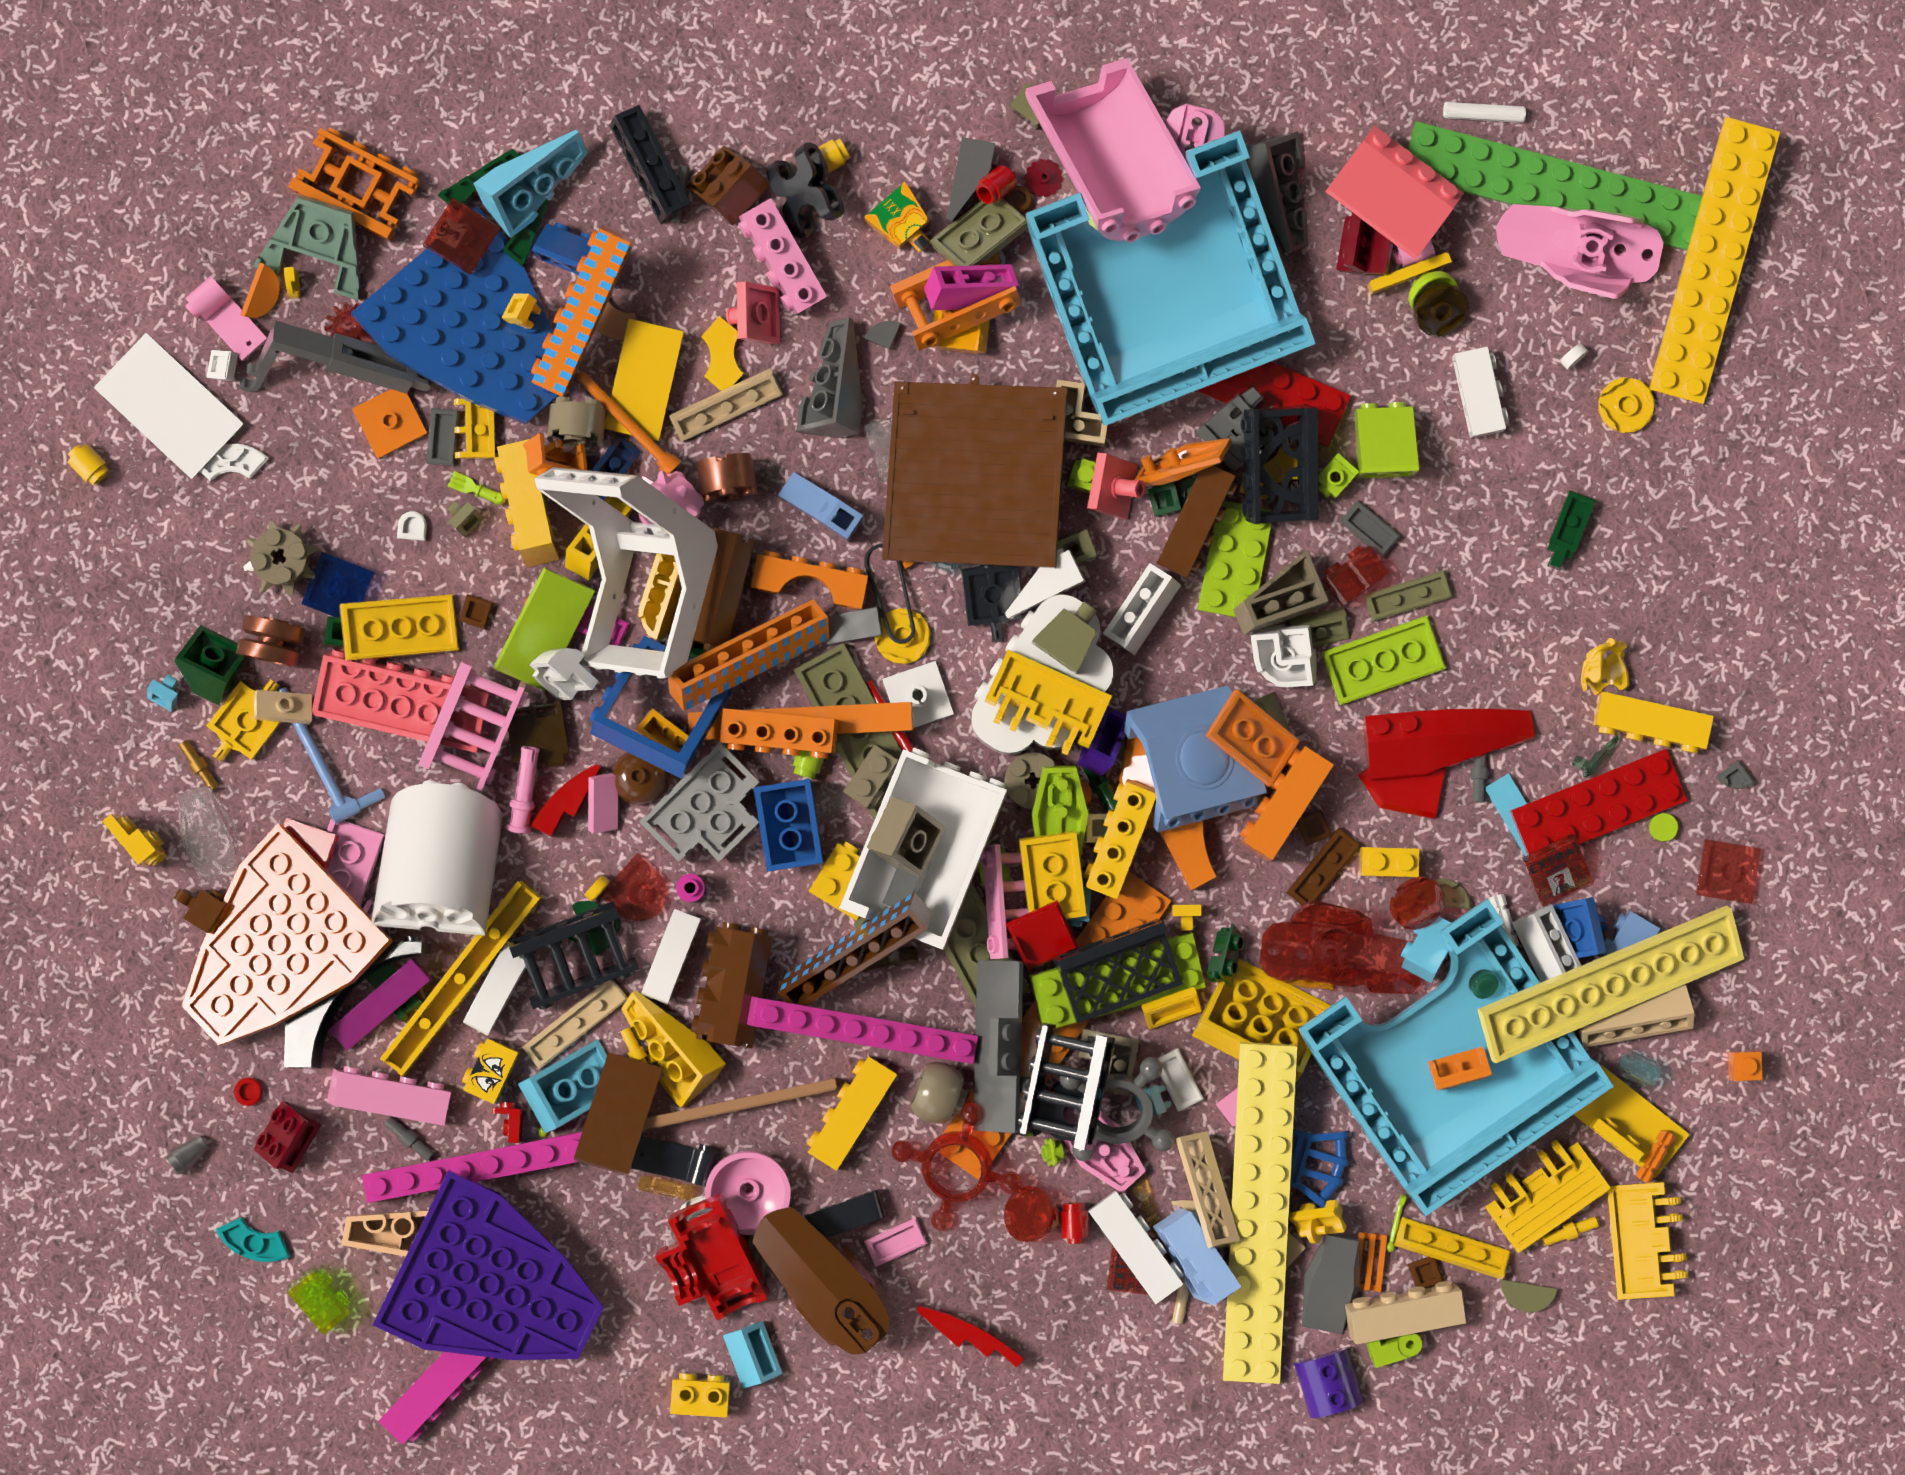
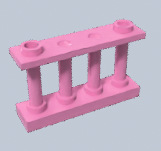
M463 657L418 765L427 769L430 768L432 762L438 763L440 761L479 777L476 789L482 791L485 783L491 784L496 769L492 768L493 762L517 707L523 708L528 692L524 691L526 683L523 681L520 682L516 691L475 674L476 671L471 669L474 661ZM471 684L512 701L507 715L503 716L464 700L465 696L460 695L464 685L470 687ZM453 710L456 712L464 711L500 726L501 729L496 741H491L455 726L454 722L450 721ZM452 736L491 752L485 767L443 751L444 748L439 746L442 737L448 738Z
M1000 844L986 845L981 856V865L984 868L989 936L987 939V949L990 953V959L1008 958V949H1017L1013 939L1007 938L1006 921H1012L1028 913V908L1005 910L1004 893L1025 891L1024 880L1003 881L1002 864L1022 863L1021 852L1001 853Z

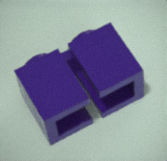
M1107 706L1089 748L1083 746L1077 765L1099 776H1102L1114 765L1122 744L1120 741L1125 736V714Z

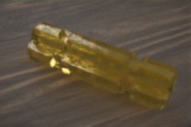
M642 1175L639 1179L638 1189L640 1191H653L654 1194L673 1198L679 1196V1199L687 1201L693 1197L694 1187L692 1185H679L678 1182L659 1178L654 1180L652 1179L653 1177Z

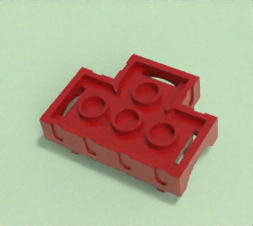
M722 1192L672 1213L668 1223L677 1242L671 1246L658 1249L655 1255L657 1263L663 1267L669 1276L678 1305L681 1306L705 1296L716 1320L726 1317L742 1306L763 1302L770 1295V1289L767 1283L765 1284L762 1278L763 1275L755 1259L750 1254L747 1242L743 1234L740 1233L738 1224L731 1210L728 1209ZM711 1207L713 1209L692 1219H686L688 1215L704 1208ZM674 1268H677L685 1286H682ZM750 1292H754L753 1294L745 1296L729 1304L727 1303L728 1300L738 1297L742 1294L745 1295Z

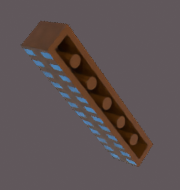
M913 892L784 974L777 993L785 1002L807 1006L926 931L932 912L918 895Z

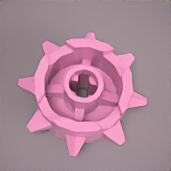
M660 471L655 482H651L644 476L642 477V479L698 519L701 507L704 506L703 497L700 493L696 492L692 484L686 480L681 472L675 471L672 474H666L665 471ZM638 514L642 523L654 524L643 515Z

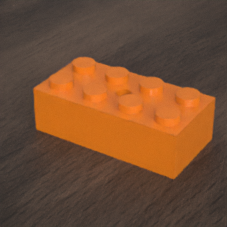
M1306 746L1301 748L1300 751L1298 749L1294 750L1286 763L1289 766L1285 774L1280 773L1274 784L1270 786L1274 790L1270 798L1263 797L1255 809V812L1259 815L1254 822L1248 821L1239 834L1243 837L1242 845L1267 861L1274 859L1334 765Z

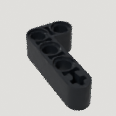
M876 1189L802 1216L824 1236L831 1237L887 1217L888 1214L880 1191Z

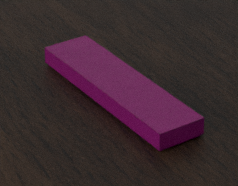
M413 957L329 1030L348 1051L428 983L432 977Z

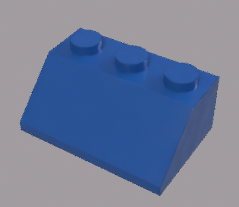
M555 222L554 226L546 224L533 246L532 251L534 255L541 261L579 275L580 273L576 269L582 256H588L591 247L587 244L591 235L581 232L580 236L570 233L571 228Z
M804 779L754 787L767 872L824 864L825 860L812 780Z

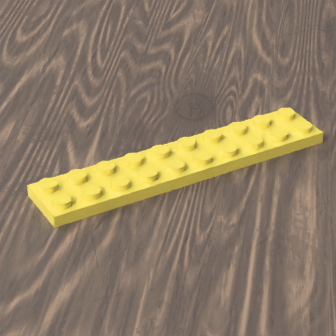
M1728 906L1721 907L1477 1009L1491 1060L1495 1063L1501 1062L1744 960L1732 908Z

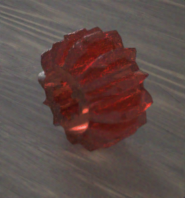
M348 302L343 303V311H340L337 306L333 307V311L337 315L335 317L331 315L326 316V319L333 324L324 327L326 332H333L330 337L337 333L363 341L360 338L362 335L371 338L351 316V312L359 304L356 303L351 311ZM347 320L355 324V328L351 327V332H347L342 328L343 324L346 325L345 321Z

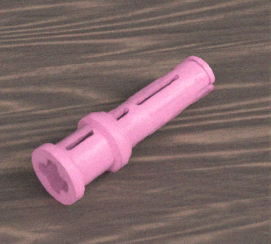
M522 746L515 798H512V801H510L509 806L512 807L510 823L507 824L506 829L515 833L528 834L532 830L529 826L531 811L535 809L532 794L540 749L528 746L527 749L526 746Z

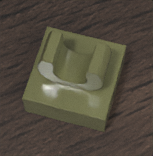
M454 501L447 508L454 515L448 522L465 538L484 519L469 502L461 507Z

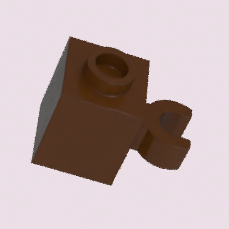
M213 888L209 892L201 889L197 897H194L184 889H179L174 896L175 900L189 907L184 919L206 933L210 932L227 905L222 902L225 895Z

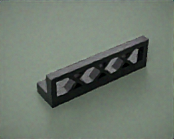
M640 105L615 115L609 127L658 222L661 224L667 221L671 214L689 207L691 203Z

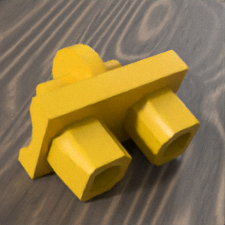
M1337 1200L1327 1201L1324 1208H1317L1311 1203L1302 1204L1299 1211L1290 1212L1288 1216L1289 1221L1295 1225L1299 1238L1307 1237L1312 1244L1320 1243L1323 1235L1345 1232L1347 1227L1342 1219L1343 1209Z

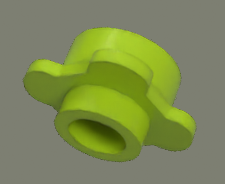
M1053 1138L1045 1139V1145L1041 1147L1042 1158L1049 1167L1052 1165L1057 1166V1163L1063 1162L1064 1159L1062 1143L1060 1140H1054Z

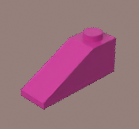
M1011 264L933 267L924 290L931 310H958L1013 286L1018 290L1019 284Z

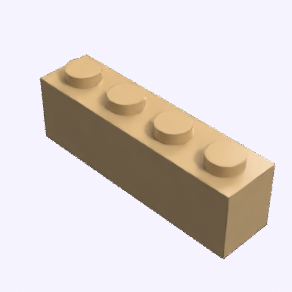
M1684 985L1579 1028L1577 1032L1582 1047L1586 1048L1693 1029L1694 1010L1687 987Z
M1450 1281L1439 1282L1435 1284V1287L1426 1289L1424 1287H1412L1408 1289V1292L1400 1294L1386 1292L1381 1294L1379 1298L1374 1299L1360 1297L1354 1299L1353 1303L1345 1304L1349 1336L1355 1344L1466 1323L1462 1291L1455 1283Z

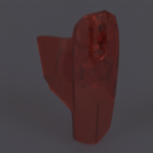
M1311 900L1296 910L1289 921L1272 924L1262 935L1259 960L1262 970L1267 976L1290 985L1353 993L1412 994L1422 982V978L1401 967L1405 958L1400 955L1408 941L1377 934L1372 918L1365 916L1358 910ZM1275 948L1279 954L1273 956L1268 952V949ZM1302 951L1305 954V959H1299L1296 956V952Z

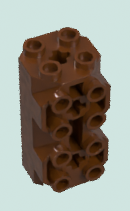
M716 528L711 529L715 532L718 548L691 648H694L695 643L703 645V649L706 652L731 640V636H733L738 609L756 543L751 538H749L748 543H745L742 535Z
M723 922L722 927L716 926L715 932L709 931L707 948L711 949L710 960L704 959L701 976L707 977L705 988L699 987L696 1004H700L701 1008L700 1014L693 1017L691 1032L696 1033V1039L702 1040L703 1036L707 1035L706 1041L737 1047L742 1046L743 1042H747L746 1048L752 1049L757 1027L747 1024L752 996L762 998L773 937L768 936L769 930L751 927L750 932L740 931L741 925Z

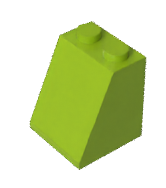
M1405 402L1389 403L1387 408H1378L1377 403L1361 404V409H1356L1354 412L1357 470L1359 471L1357 479L1413 477L1419 471L1413 406L1406 407Z

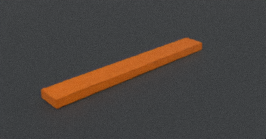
M912 702L746 710L839 720L838 734L914 731ZM723 711L718 715L705 740H720ZM703 712L688 713L689 735Z

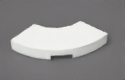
M224 444L200 472L210 481L221 474L229 472L240 473L251 479L269 458L250 446Z

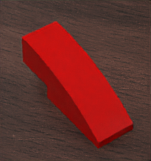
M595 764L566 782L542 807L531 826L553 837L565 813L574 817L578 815L589 794V777L598 776L602 767Z

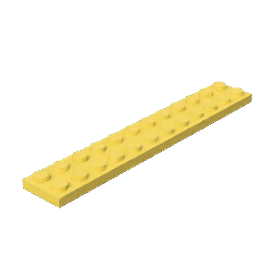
M1240 1042L1231 1210L1240 1241L1230 1244L1229 1269L1241 1285V1288L1227 1296L1223 1381L1280 1384L1297 1045Z

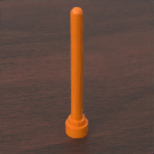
M585 372L577 374L578 382L596 400L601 401V405L658 461L656 464L660 467L659 471H665L666 474H670L682 462L675 454L665 453Z

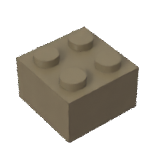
M891 797L875 831L871 835L867 848L894 868L922 878L946 827L919 806Z

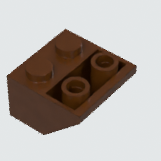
M723 146L712 156L706 166L693 177L687 188L720 218L733 226L739 220V216L749 209L770 184L750 163Z

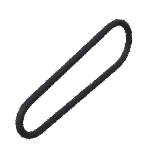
M877 544L871 547L865 555V569L890 639L899 644L907 643L914 637L915 624L901 561H897L911 625V633L908 638L900 640L892 634L869 567L868 559L870 554L877 548H883V544Z

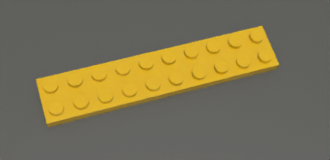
M1725 117L1723 120L1649 385V389L1652 391L1704 404L1780 131Z

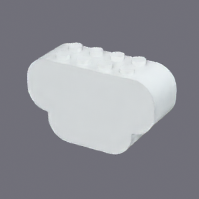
M1055 595L1042 602L1035 613L1030 610L1020 626L1024 629L1020 636L1014 634L1005 650L1009 649L1102 692H1106L1113 678V665L1107 653L1096 645L1100 635V624L1096 614L1088 625L1097 632L1079 670L1074 674L1033 645L1032 640L1064 608L1075 614L1082 602L1069 595ZM998 658L990 671L993 678L989 684L983 682L974 695L978 701L972 711L971 724L977 739L993 751L1003 755L1021 753L1032 743L1047 750L1062 749L1071 731L1060 727L1055 744L1051 748L1046 746L1056 720L1052 719L1048 730L1028 722L1026 717L1030 709L1027 707L1015 732L1010 730V723L1019 709L1016 706L1008 704L1002 722L1000 724L993 722L1004 697H999L996 706L984 701L1003 661L1001 658Z

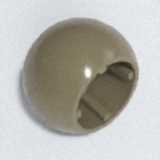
M931 1062L925 1064L918 1079L910 1109L919 1119L933 1124L948 1122L953 1112L960 1114L968 1092V1090L962 1089L964 1077L955 1067L947 1063Z

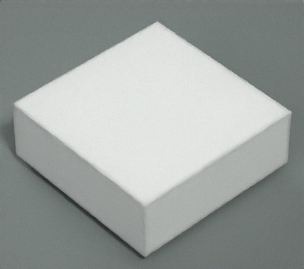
M212 350L207 378L233 381L238 353Z

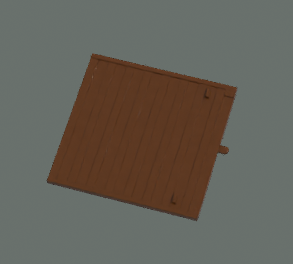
M977 374L971 376L970 384L894 381L882 560L1056 568L1068 388L980 385V378Z

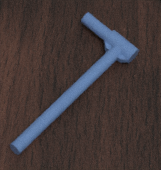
M287 687L278 690V692H289ZM292 723L333 801L328 812L334 824L360 813L361 809L385 798L381 788L356 800L350 797L344 798L306 724Z

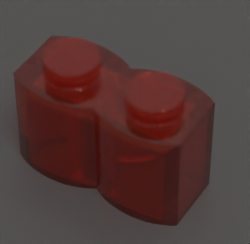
M1361 545L1347 554L1350 560L1343 565H1340L1337 561L1324 571L1327 576L1322 581L1341 607L1389 573L1370 545L1365 549Z

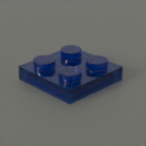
M322 552L314 570L316 576L314 579L311 578L301 604L327 615L341 618L340 604L364 602L376 573Z

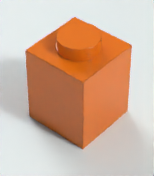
M1728 1052L1729 1080H1763L1762 1052Z

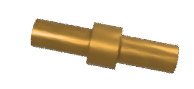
M188 739L180 743L178 746L190 762L188 766L194 775H199L209 792L218 788L219 785L207 767L209 765L203 756L199 757Z

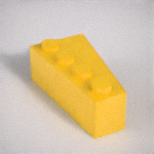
M528 440L498 446L499 456L494 457L498 474L503 473L504 482L500 483L503 500L508 499L510 508L505 509L508 524L514 525L515 534L511 535L513 549L520 552L526 567L557 561L559 560V555L552 541L554 534L549 516L546 515L548 508L545 495L536 487L534 478L537 475L528 473L526 449L523 447V444Z

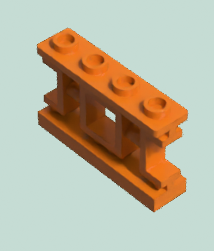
M330 127L327 131L320 128L317 132V138L313 141L315 147L324 151L312 174L299 168L297 176L292 178L288 186L289 189L298 195L353 211L356 225L391 242L395 235V230L401 222L389 214L401 191L414 198L417 188H420L422 184L417 178L418 173L405 166L400 170L392 165L393 160L380 153L375 157L367 152L368 147L355 140L350 144L342 139L344 137L343 134ZM326 141L358 156L359 159L356 160L347 155L341 168L329 163L335 150L333 147L325 144ZM351 166L373 176L362 200L340 189ZM376 166L408 182V186L397 181L390 194L379 189L378 187L384 175L375 170ZM324 172L335 178L329 190L337 195L338 198L335 199L304 182L308 180L317 185ZM372 198L384 203L379 217L387 221V225L354 209L355 205L366 210Z

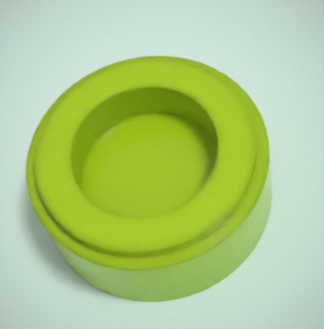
M1657 814L1649 822L1650 835L1657 841H1669L1677 834V821L1670 814Z

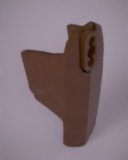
M794 1207L777 1209L762 1218L755 1231L753 1244L786 1288L789 1300L831 1346L837 1345L851 1355L864 1354L887 1335L891 1318L884 1305L886 1293L883 1283L849 1246L839 1243L836 1239L824 1236ZM847 1307H851L854 1310V1316L851 1318H847L843 1314L844 1309ZM864 1328L873 1331L871 1339H865L862 1336Z

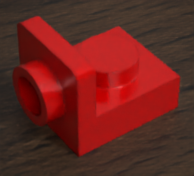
M500 1102V1107H493L492 1113L509 1114V1119H504L503 1136H508L507 1143L522 1142L524 1108H517L516 1102Z

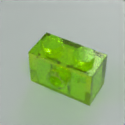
M313 1265L287 1286V1293L318 1330L325 1335L350 1314V1307L348 1305L351 1301L342 1290L337 1292L330 1284L333 1280L323 1268L318 1270Z

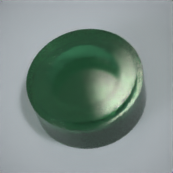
M1479 970L1471 976L1469 989L1479 999L1489 998L1498 988V979L1490 970Z

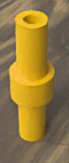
M631 1027L620 1031L630 1051L627 1053L629 1058L648 1064L645 1058L647 1054L643 1046H639Z
M1595 1216L1575 1224L1569 1222L1562 1225V1229L1548 1233L1542 1240L1545 1247L1565 1239L1570 1241L1578 1238V1234L1597 1228L1599 1225Z

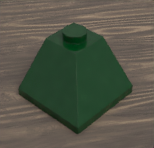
M200 625L176 656L174 662L195 694L220 705L230 692L247 657L236 654L238 643Z

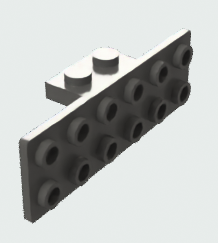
M978 960L976 1036H978L975 1051L973 1129L975 1131L1019 1132L1022 961Z

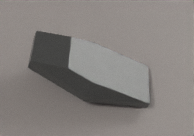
M1326 1234L1304 1274L1302 1327L1337 1334L1343 1333L1347 1322L1345 1304L1353 1303L1360 1288L1358 1239L1336 1234Z

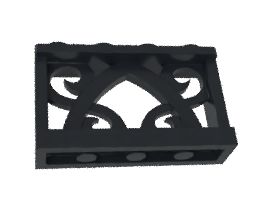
M1304 404L1288 407L1244 409V417L1241 418L1240 426L1244 434L1241 457L1244 461L1245 473L1242 474L1241 482L1245 490L1242 513L1246 521L1252 524L1319 520L1317 407ZM1297 415V422L1283 427L1279 417ZM1264 419H1271L1276 425L1277 432L1274 434L1271 428L1264 426L1267 431L1266 435L1260 437L1259 423ZM1289 438L1290 444L1297 439V449L1291 450L1286 439ZM1280 444L1288 456L1297 459V467L1292 468L1286 473L1281 486L1271 478L1264 468L1267 459ZM1298 477V486L1294 487L1290 483L1289 490H1287L1291 478ZM1262 495H1266L1268 498L1266 505L1274 501L1275 495L1279 496L1276 506L1271 511L1263 512L1260 509V497ZM1285 500L1298 504V511L1281 512Z

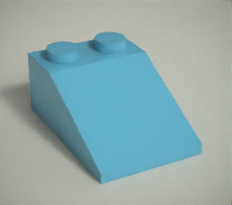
M598 1039L518 1083L545 1133L562 1126L590 1109L607 1057Z

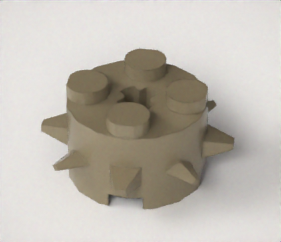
M272 520L269 521L268 530L265 533L261 534L257 539H247L248 544L252 547L250 562L243 566L244 571L255 572L262 579L261 592H266L274 585L283 587L287 594L291 596L294 595V587L297 582H301L304 577L315 578L316 575L310 569V557L319 550L318 545H307L300 538L302 525L297 524L292 530L288 531L279 529ZM284 551L283 556L286 557V561L284 563L279 562L277 565L278 560L275 557L278 553L281 554Z

